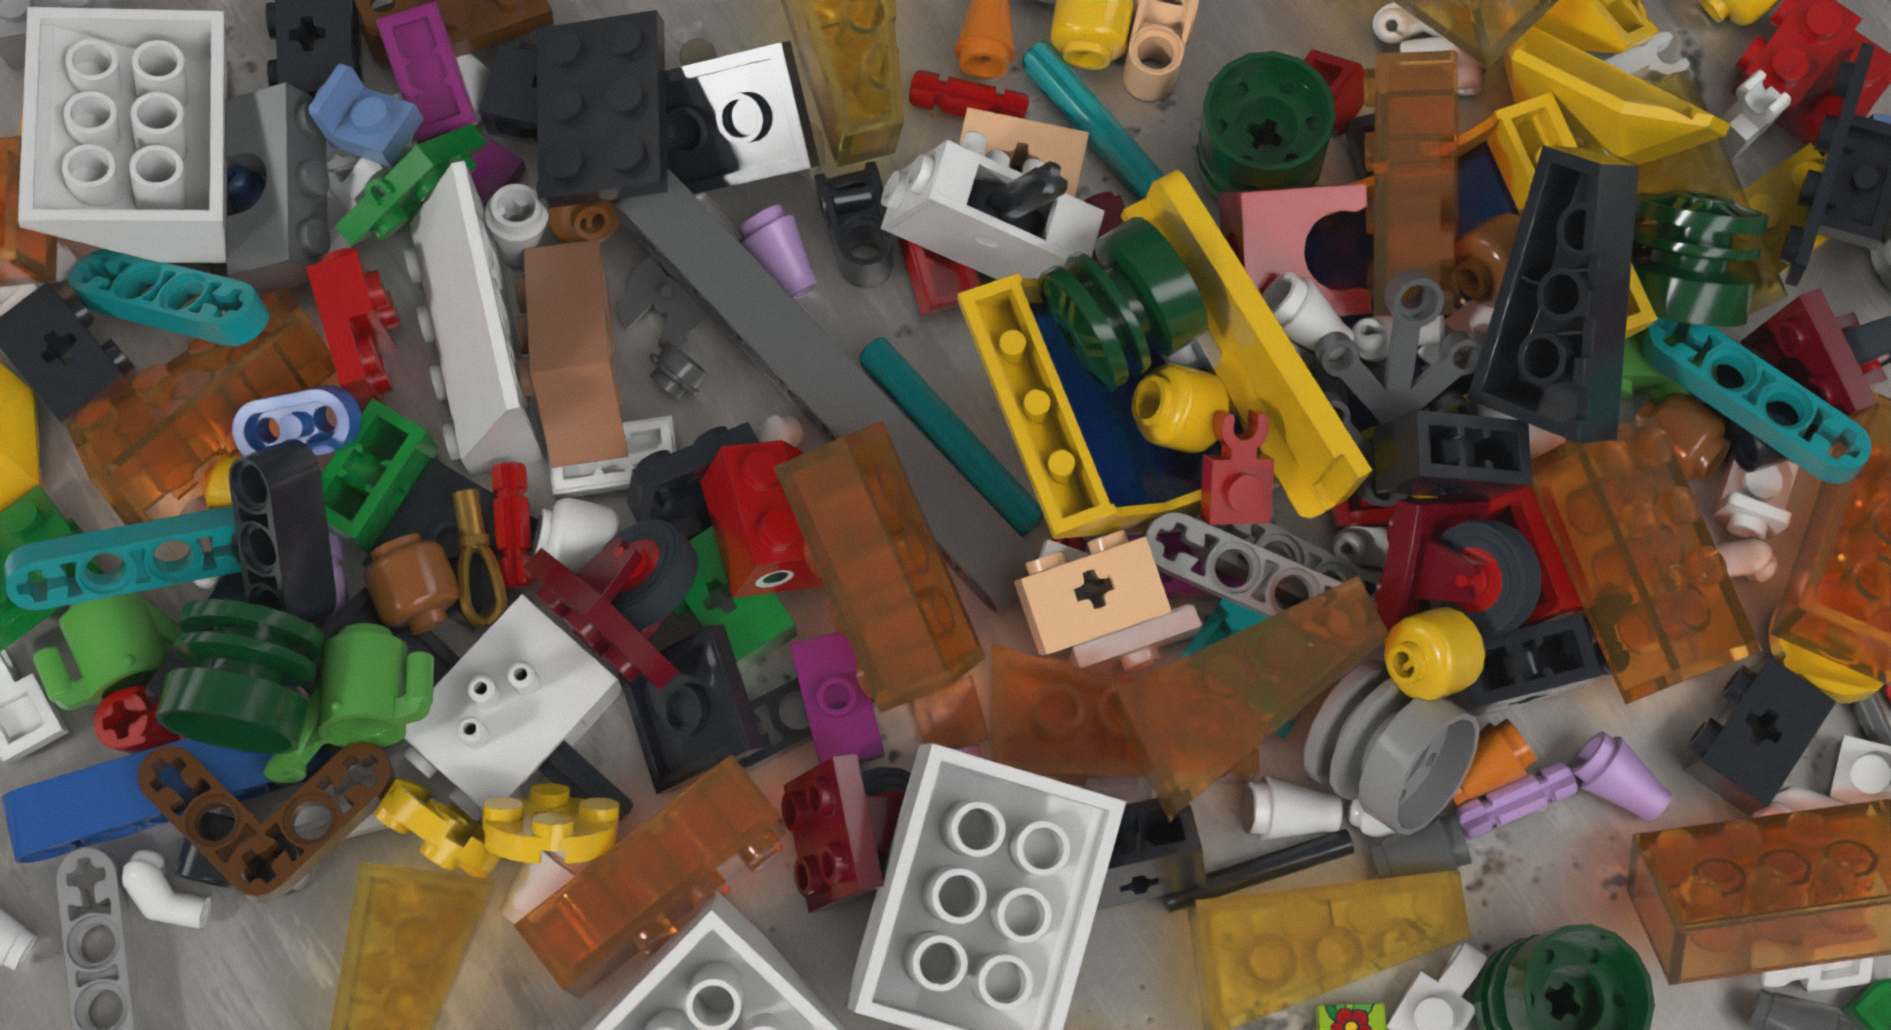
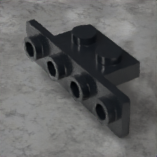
M1862 42L1854 62L1842 59L1831 95L1841 98L1836 116L1825 114L1814 145V150L1824 152L1823 160L1819 171L1808 169L1796 204L1807 208L1802 227L1790 226L1779 261L1790 264L1785 284L1798 286L1808 266L1817 234L1876 250L1881 241L1891 208V124L1854 114L1874 52V44Z

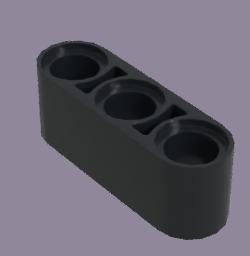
M288 439L237 458L232 462L229 469V486L246 603L266 606L289 613L311 624L328 617L334 612L337 605V593L321 471L313 451L298 439Z

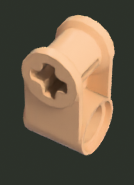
M1136 0L1131 24L1132 34L1123 71L1124 84L1134 97L1143 101L1155 102L1166 98L1173 92L1181 68L1186 43L1189 44L1199 0ZM1155 58L1166 67L1151 69L1146 67L1140 60Z

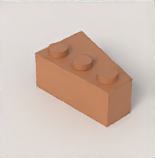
M599 238L523 249L525 275L514 276V286L520 314L527 313V315L516 317V327L522 355L529 354V357L518 358L519 377L523 396L536 397L552 468L629 457L627 439L619 405H622L620 384L616 383L614 361L616 346L609 288Z

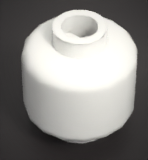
M572 498L558 500L553 506L552 511L542 509L534 537L532 557L540 548H543L569 570L576 573L621 532L618 512L611 506Z

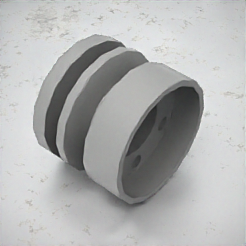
M1372 659L1359 664L1349 672L1325 699L1311 725L1304 746L1303 766L1309 777L1322 785L1332 786L1334 792L1340 797L1351 800L1358 798L1365 813L1396 833L1411 835L1425 828L1435 819L1458 791L1475 756L1480 727L1476 716L1444 697L1438 700H1424L1418 697L1414 699L1407 696L1390 677L1386 662Z

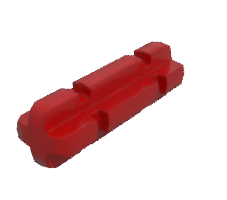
M925 70L916 71L912 78L909 102L913 106L933 110L935 104L942 106L941 112L965 117L967 107L1026 119L1029 96L1025 93L1005 89L1004 94L996 93V86L951 76L948 77L947 81L939 80L940 74Z
M520 462L495 464L491 469L493 494L498 495V498L493 500L496 550L498 554H502V558L498 559L497 562L502 573L505 588L520 589L533 585L534 577L523 567L532 558L528 556V552L532 551L528 497H525L523 494L528 491L526 467L524 463Z

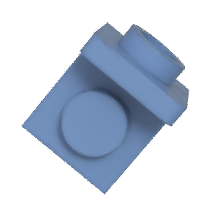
M341 63L337 65L326 83L319 88L309 106V114L331 147L388 167L393 166L424 119L414 103L364 87L354 69Z

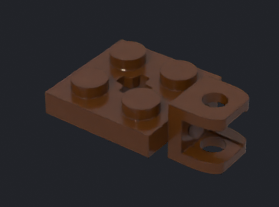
M354 0L361 16L359 20L361 32L373 59L378 63H390L383 40L378 37L381 34L376 20L434 1H438L456 57L482 50L536 31L537 28L548 27L554 24L552 9L547 0H392L393 2L372 9V5L376 0Z

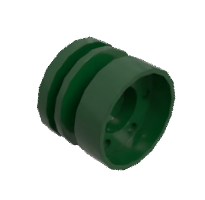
M1276 51L1248 53L1227 63L1211 80L1202 108L1196 158L1198 174L1212 196L1218 199V192L1313 186L1318 184L1336 118L1333 93L1320 72L1299 57ZM1261 144L1266 145L1262 151L1257 150Z
M1670 190L1663 193H1637L1635 214L1658 222L1657 224H1634L1633 241L1652 248L1651 257H1632L1631 263L1656 316L1666 320L1723 327L1746 325L1755 282L1745 275L1729 270L1728 265L1729 261L1760 259L1761 245L1734 236L1735 234L1757 235L1766 233L1768 214L1744 207L1733 199L1703 192Z
M1132 217L1099 237L1095 244L1097 262L1085 253L1075 252L1068 256L1065 263L1066 269L1062 266L1054 265L1042 272L1038 279L1041 298L1061 342L1090 379L1103 390L1114 392L1125 385L1129 379V372L1141 375L1149 369L1151 358L1148 345L1160 355L1170 357L1202 337L1209 328L1207 311L1187 267L1159 230L1142 217Z
M220 599L196 600L185 605L180 619L181 629L185 633L175 638L173 650L175 656L192 667L178 668L166 673L155 715L157 723L173 733L219 748L269 755L289 754L298 750L307 716L308 700L289 688L305 687L315 682L317 670L316 665L311 661L321 657L324 633L303 619L266 606Z
M1593 924L1562 926L1545 931L1542 934L1514 940L1494 951L1478 974L1473 996L1476 1024L1479 1030H1650L1655 1008L1651 976L1638 952L1617 933Z

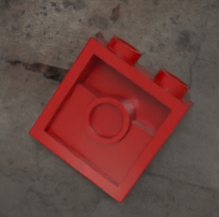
M1784 0L1768 21L1777 28L1770 40L1766 42L1757 36L1736 63L1735 67L1744 72V74L1730 92L1736 96L1737 88L1757 70H1762L1767 74L1766 78L1762 81L1765 90L1772 86L1781 95L1786 92L1791 97L1790 105L1783 110L1775 124L1805 145L1812 143L1814 146L1825 114L1836 116L1841 98L1831 95V90L1842 59L1854 62L1862 42L1875 45L1854 113L1866 117L1891 83V54L1856 31L1855 28L1862 18L1838 1ZM1818 151V152L1822 155V157H1823V156H1824V152Z
M338 249L326 254L322 258V262L307 266L306 269L341 388L353 396L362 414L372 398L387 406L384 393L394 391L391 376L382 354L397 350L391 329L401 326V321L390 290L386 291L379 270H367L358 249Z

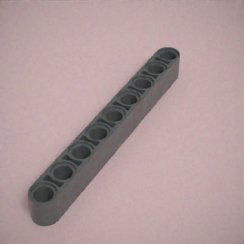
M668 168V192L622 198L616 201L612 208L628 231L987 607L996 613H1000L1018 596L1014 581L1029 576L1025 563L1039 559L1036 552Z

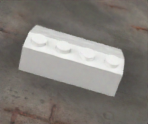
M27 7L18 206L19 227L160 263H227V158L225 134L227 44L224 11Z
M465 161L451 163L410 222L414 246L404 248V254L412 283H423L427 304L417 306L418 319L425 342L435 341L440 361L429 365L431 379L438 401L448 399L453 420L442 424L446 447L450 459H461L468 473L473 477L490 473L495 464L503 462L528 464L545 460L532 398L531 396L524 397L521 388L518 358H522L496 240L486 223L485 208Z
M919 744L882 872L884 886L877 889L844 1006L855 1013L914 1030H1063L1126 801L937 744Z
M716 891L580 1030L846 1029L772 943Z

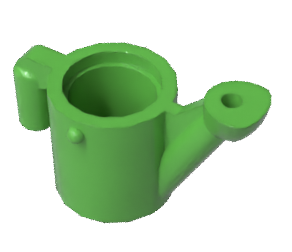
M141 591L69 605L70 609L59 619V626L81 679L78 681L71 680L61 654L56 647H46L37 651L33 655V661L49 699L64 710H74L91 703L99 705L106 696L116 691L137 685H148L173 649L175 638L182 635L184 631H182L180 625L144 599Z
M358 623L342 628L338 635L327 639L323 644L320 677L308 700V711L299 749L289 754H274L265 767L263 773L265 777L282 784L302 781L306 777L307 763L324 744L330 743L346 747L350 744L365 742L380 748L400 742L406 736V724L421 721L428 715L433 703L434 657L430 653L423 651L413 652L408 655L407 644L401 639L392 636V632L381 625Z

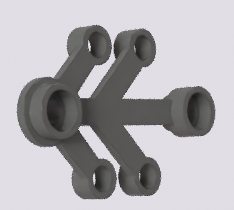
M1406 269L1396 273L1388 282L1385 290V304L1394 317L1383 385L1361 362L1358 347L1345 333L1338 331L1330 332L1324 335L1315 347V357L1322 368L1329 375L1340 377L1378 419L1377 426L1413 411L1421 410L1429 402H1431L1429 411L1445 413L1452 406L1458 405L1460 409L1457 414L1474 415L1471 404L1461 393L1454 390L1444 391L1461 375H1469L1476 370L1482 346L1470 333L1455 331L1448 334L1440 344V358L1412 381L1420 329L1434 321L1441 313L1444 305V293L1441 287L1427 272L1421 269ZM1418 285V290L1411 299L1401 300L1403 294L1409 288ZM1470 346L1468 354L1463 359L1453 360L1454 354L1459 348ZM1346 347V352L1341 359L1334 362L1328 361L1329 355L1334 349ZM1323 392L1331 406L1337 407L1336 413L1373 470L1355 490L1359 497L1369 504L1382 507L1394 506L1397 500L1406 499L1409 496L1407 494L1376 492L1374 444L1350 422V410L1341 397L1333 392Z

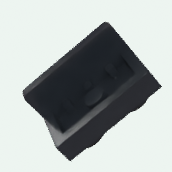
M749 422L729 430L726 426L712 428L700 435L693 445L673 453L669 450H660L642 459L636 468L632 469L627 504L637 523L654 519L663 520L678 527L688 540H691L712 526L700 481L721 447L759 443Z

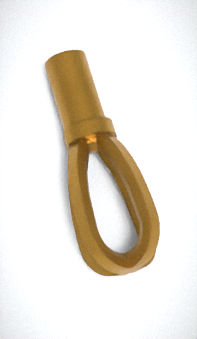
M477 489L461 490L452 494L459 531L457 546L458 550H461L458 561L460 608L464 619L471 626L489 627L507 610L506 589L497 559L489 547V534H485L479 492ZM475 552H478L485 564L495 598V608L488 615L478 614L471 602L469 583L470 563Z

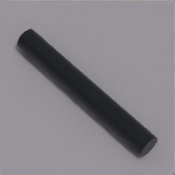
M1343 829L1205 874L1206 886L1167 894L1162 897L1167 911L1172 913L1354 854V845L1348 830Z

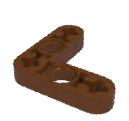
M365 742L350 744L340 750L263 823H260L190 752L182 747L169 745L155 749L142 761L137 775L138 784L143 794L244 897L252 902L263 904L276 901L287 894L376 810L395 780L394 768L382 749L374 744ZM359 763L362 767L368 768L377 763L372 770L377 779L375 784L369 788L362 783L354 785L343 795L348 804L352 806L346 813H343L334 798L324 792V790L333 784L339 795L342 794L353 782V777L349 772L353 765ZM169 766L177 772L185 767L180 775L185 783L198 795L189 805L168 786L157 792L164 784L159 776V773L164 768ZM206 787H211V790L204 792ZM314 805L323 806L331 813V823L325 834L315 839H304L295 833V820L302 810ZM218 807L228 808L233 811L235 823L228 836L222 840L208 841L199 835L200 819L206 812ZM184 811L182 816H177L179 812ZM282 831L291 846L302 853L295 861H293L286 850L281 853L271 865L276 876L267 884L259 878L254 879L249 884L246 883L253 875L252 870L248 866L252 859L258 856L261 860L267 862L282 850L278 842L273 839L279 832Z

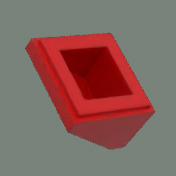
M1311 49L1304 62L1320 72L1332 91L1336 112L1332 132L1343 135L1347 120L1355 118L1371 96L1372 86L1360 63Z

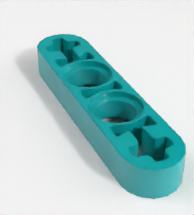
M108 249L93 251L82 257L69 272L68 282L70 287L91 311L224 346L246 344L263 332L269 322L270 313L252 285L243 281L174 264L160 263ZM153 286L148 292L137 297L143 290ZM200 296L192 304L180 309L186 302L190 301L195 297Z
M1657 317L1658 320L1647 328L1642 339V352L1645 359L1654 368L1816 478L1833 484L1849 482L1858 475L1868 461L1872 452L1870 437L1865 429L1715 327ZM1674 333L1681 335L1684 338L1683 343L1676 344L1674 348L1663 342L1665 338L1671 337ZM1701 349H1703L1707 354L1700 367H1697L1692 362L1694 358L1697 359ZM1721 364L1736 368L1744 379V385L1736 389H1729L1719 385L1713 379L1711 368ZM1773 401L1789 404L1796 410L1799 422L1791 426L1775 423L1766 412V404ZM1811 423L1819 428L1814 432L1810 440L1806 441L1802 437ZM1836 442L1847 448L1845 454L1839 459L1827 453Z
M233 507L216 508L33 542L17 547L8 555L4 562L6 593L10 600L20 608L46 610L242 572L238 545H233L232 534L236 533ZM209 537L212 551L204 552L201 538ZM169 541L185 542L191 547L188 554L175 561H164L154 555V552L160 545ZM111 553L124 560L117 570L107 574L94 573L86 568L88 561L100 554ZM73 562L75 577L67 578L64 564ZM41 570L45 581L31 583L28 572Z

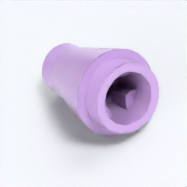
M780 204L773 205L757 213L738 227L737 230L743 239L742 246L793 299L802 296L819 284L812 271L794 215H786Z
M1604 731L1595 734L1581 748L1572 762V773L1580 778L1579 786L1638 815L1647 823L1655 820L1665 810L1671 800L1672 792L1660 784L1621 736L1612 738Z

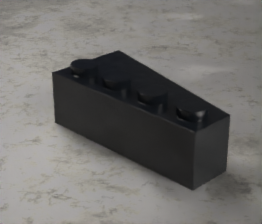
M1543 145L1467 396L1468 400L1578 444L1617 440L1639 166L1584 148Z

